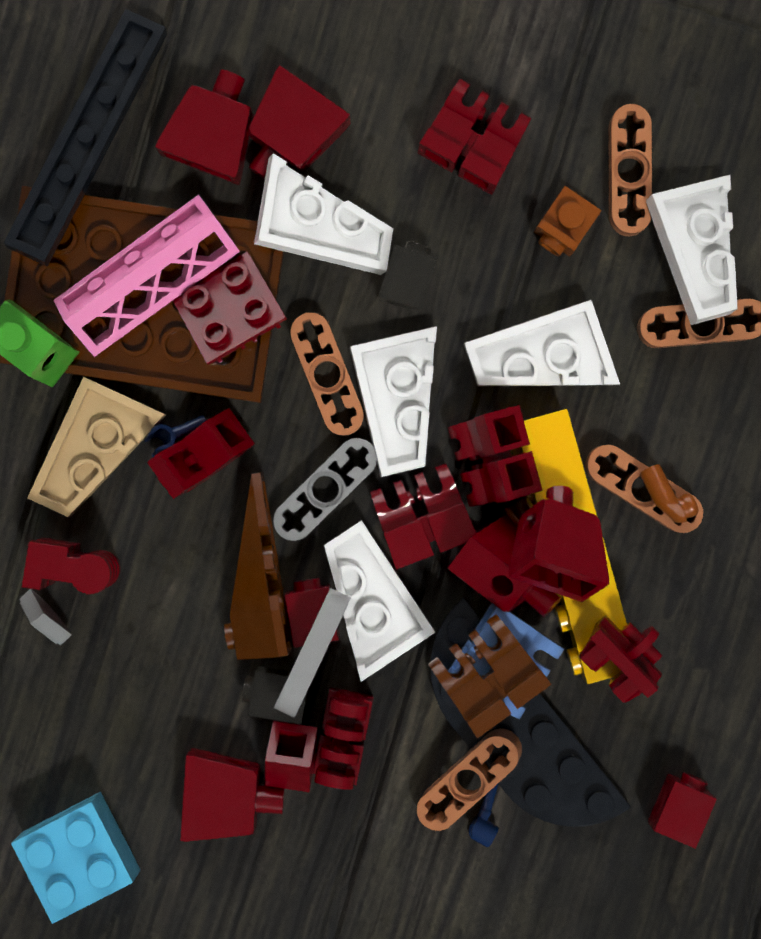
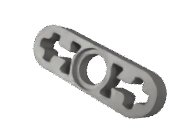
M353 438L343 443L278 507L273 519L277 533L290 541L306 537L374 470L377 464V457L373 445L361 438ZM350 447L357 451L365 447L369 452L365 457L369 465L364 470L358 466L354 467L347 474L354 479V482L347 487L343 478L337 472L330 470L329 466L334 461H337L338 466L342 468L350 459L346 453ZM322 476H329L338 484V495L331 502H321L313 494V485ZM305 492L309 502L321 509L322 513L316 518L312 510H310L301 520L305 526L301 532L296 528L287 531L283 527L287 521L283 513L287 509L293 513L298 511L305 504L299 501L298 497Z
M330 588L274 709L295 718L351 597Z

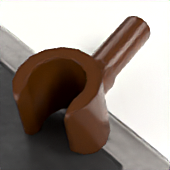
M523 496L518 503L504 510L516 528H518L519 519L522 514L533 507L534 504L528 496Z

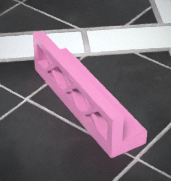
M197 195L53 301L63 321L95 357L240 251L202 198ZM213 232L217 234L224 244L209 256L196 255L199 242ZM171 263L184 264L182 275L175 281H160L161 271ZM133 290L147 291L146 300L136 309L123 308L125 296ZM96 317H111L109 329L95 339H92L83 328Z

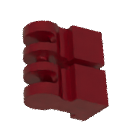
M460 78L431 127L428 128L420 141L418 154L451 173L461 158L464 161L458 176L493 195L532 118L521 112L512 128H504L501 123L510 106L501 102L496 112H492L485 122L488 126L484 134L481 135L474 132L472 129L477 120L482 121L485 115V106L490 95L482 91L474 105L470 107L463 105L462 102L471 84Z
M519 405L486 413L472 420L448 427L450 439L456 438L461 443L460 450L454 452L456 461L469 458L470 461L483 460V463L473 465L471 471L460 474L462 482H470L473 487L472 493L466 495L469 507L492 502H506L543 491L532 451L511 456L510 450L530 445Z
M446 463L435 467L442 486V491L438 494L430 491L423 472L414 475L418 485L417 497L419 501L424 500L429 513L416 519L411 505L415 503L414 498L409 491L406 492L402 480L393 483L400 499V507L396 510L388 507L381 488L370 492L396 570L433 556L434 553L430 546L432 541H436L441 553L467 543L470 537L476 534Z
M51 538L32 540L28 543L22 587L41 590L54 584L55 581L72 583L79 592L95 594L117 581L121 570L120 562L112 552L107 550H95L91 553L80 552L81 543Z
M330 687L322 725L324 733L321 732L313 771L315 783L344 790H352L354 785H357L364 749L363 740L366 739L373 695Z

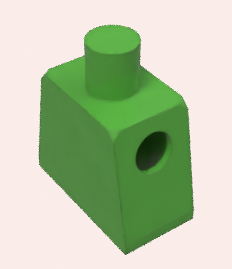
M5 300L0 306V355L29 377L54 387L80 351L13 300ZM54 353V356L51 359V361L45 367H43V364L46 361V359Z

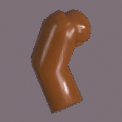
M660 464L653 465L640 473L654 504L675 523H685L687 518L698 514L697 503L691 494L685 493L679 498L676 497Z

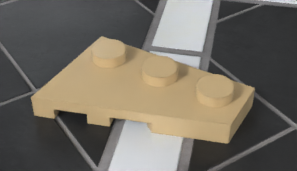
M83 377L27 499L66 517H71L144 440L151 429L160 423L166 414Z

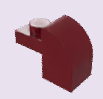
M230 408L203 422L181 441L157 453L147 463L157 476L159 482L166 488L171 497L175 499L208 480L255 443Z

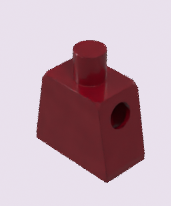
M279 65L248 129L250 138L262 147L249 165V169L265 180L268 158L274 153L285 160L288 166L302 174L345 132L351 124L350 114Z
M220 69L212 91L191 85L156 143L155 148L159 154L239 185L250 138L248 129L254 116L251 107L237 101L245 79L233 72Z
M553 486L547 489L546 498L523 513L519 519L509 567V577L583 602L609 585V573L601 523L595 514L573 507L574 492L571 488L567 486Z
M506 514L471 536L448 569L504 612L509 613L526 601L539 614L545 617L560 602L562 596L509 577V567L517 528Z
M191 748L186 755L180 841L189 842L254 834L257 824V813L283 814L285 789L260 786V764Z

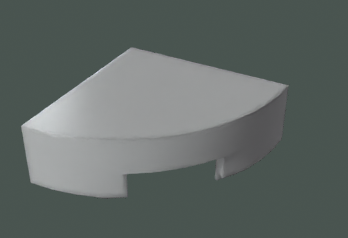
M29 589L19 599L30 624L55 644H63L72 635L55 611L32 589Z

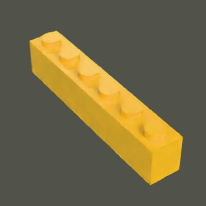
M564 409L524 420L530 445L510 451L512 456L530 451L533 453L543 491L527 495L531 502L535 505L546 498V491L550 487L567 486L574 492L573 507L597 516L568 410ZM605 543L609 585L583 602L562 596V605L555 606L561 632L569 631L574 648L567 649V656L573 675L581 674L582 679L587 684L613 678L621 671L609 660L595 672L580 659L581 649L591 637L595 624L606 615L620 630L627 625Z

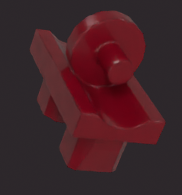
M606 615L595 624L591 637L581 649L580 659L595 672L609 660L621 670L610 680L609 686L623 703L632 700L641 693L649 698L659 688L657 682L662 677V673L653 664L660 660L662 654L652 645L658 638L659 632L653 626H650L641 633L631 622L620 630Z

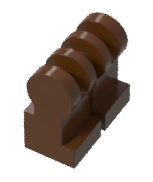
M497 614L487 620L488 625L497 636V643L494 646H487L476 630L468 634L475 645V654L479 659L484 657L490 665L491 669L488 673L480 676L473 666L476 661L468 653L464 654L457 643L449 648L460 663V670L457 673H450L438 657L428 663L477 738L512 714L503 702L505 697L508 696L514 706L519 709L552 685Z

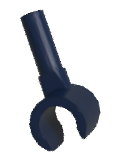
M201 415L173 428L163 424L153 427L144 442L152 438H159L163 441L164 445L155 449L151 456L154 457L157 453L172 446L182 436L194 431L206 421L204 415Z
M498 784L484 796L481 809H479L478 815L474 817L468 829L471 839L485 847H490L499 830L498 826L488 821Z

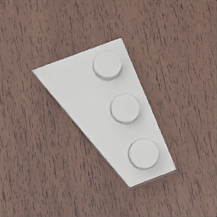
M273 153L268 158L254 244L379 275L385 273L388 266L393 228L349 200L342 201L321 187L322 183L309 175L307 177L302 176L286 166L287 162Z
M730 175L655 193L646 200L691 325L729 315L738 309L735 257L730 253L729 231L733 229L732 212H728L727 193L731 190Z
M592 300L463 344L477 386L620 385Z
M437 326L350 346L372 444L375 448L380 477L425 467Z
M362 520L324 545L336 591L351 597L343 616L360 681L374 674L435 633V630Z

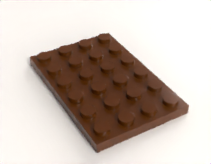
M22 185L18 214L32 187ZM84 195L48 267L12 251L5 300H13L80 351L64 373L250 402H262L273 329L256 337L258 339L257 342L254 343L252 340L247 342L245 349L242 350L239 347L234 352L223 357V362L218 363V361L207 365L175 304L171 301L94 357L63 321L53 301L178 209ZM214 215L240 251L221 266L248 251L277 301L284 251L254 244L258 221ZM213 232L199 242L196 255L209 256L224 244L217 234ZM171 263L161 271L160 281H175L182 275L184 264ZM133 290L125 296L123 308L136 309L146 300L147 291ZM96 317L83 328L92 339H95L109 329L111 317ZM54 353L46 359V361L43 364V367H45L51 361V359L54 356ZM0 355L1 364L13 365Z

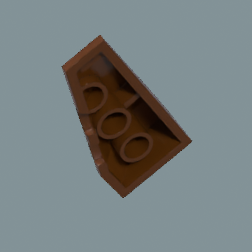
M264 472L251 474L230 610L231 623L224 624L228 650H236L237 660L288 656L293 647Z

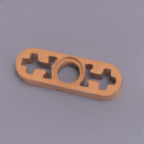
M627 104L620 107L609 122V221L612 228L620 235L634 236L642 232L652 218L646 204V200L652 195V122L649 113L643 107L636 104ZM627 115L633 116L634 123L641 124V128L637 129L633 135V147L642 145V151L626 149L618 152L617 145L625 147L627 144V131L618 126V124L624 122ZM630 158L640 163L642 177L637 182L629 183L620 178L618 165L624 159ZM642 189L643 196L636 194L633 197V209L636 212H641L642 218H638L631 227L627 225V219L619 218V212L624 211L627 207V194L618 196V190L634 192Z
M755 299L737 300L738 309L725 316V318L737 317L744 313V308H748L749 314L757 315L758 322L750 326V332H746L745 325L735 324L726 327L729 335H723L725 319L722 316L714 319L715 327L710 335L699 336L691 328L684 305L655 307L645 312L638 321L637 333L640 340L651 348L751 340L761 335V302ZM676 313H683L681 329L685 339L678 338L680 329L669 330L663 333L662 340H657L656 333L648 332L647 325L655 321V315L660 316L662 323H675L679 321Z
M304 313L293 322L290 332L291 339L327 428L337 435L348 436L354 434L363 423L364 412L331 328L323 316L317 313ZM311 321L314 327H323L324 332L318 335V341L322 350L331 345L333 354L319 355L308 363L305 355L314 354V351L308 340H299V334L304 332L303 324ZM323 362H332L340 369L341 375L338 383L329 388L320 386L314 377L316 368ZM347 386L350 395L341 396L342 401L347 409L355 408L357 415L351 418L352 426L344 429L341 423L333 424L331 416L337 413L334 401L330 400L325 405L322 395L338 393Z
M602 445L594 448L588 454L585 468L588 476L594 482L671 531L679 533L691 532L700 525L703 519V507L695 496L693 497L699 509L698 514L691 517L689 522L675 524L661 509L659 514L653 511L656 505L652 499L646 502L638 501L632 494V484L635 479L640 477V473L649 467L613 445ZM610 453L615 456L613 460L614 466L622 471L627 472L628 464L635 467V470L625 478L622 490L615 486L621 478L613 473H606L603 477L598 474L600 466L595 462L598 456L607 457ZM668 480L677 498L685 493H689Z
M495 729L484 736L425 790L417 804V816L420 822L425 827L435 831L445 830L455 823L514 770L522 754V745L519 738L507 729ZM503 745L509 748L507 756L498 757L488 768L484 762L490 757L494 746L497 748ZM462 770H472L480 777L481 786L476 790H467L459 784L457 774ZM450 792L454 798L449 802L445 811L433 813L430 810L432 804L440 803Z

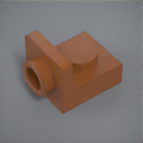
M564 186L534 230V233L540 236L538 243L558 257L562 253L570 257L602 210Z

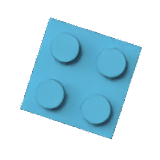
M101 792L30 827L11 842L52 924L133 883L141 870Z

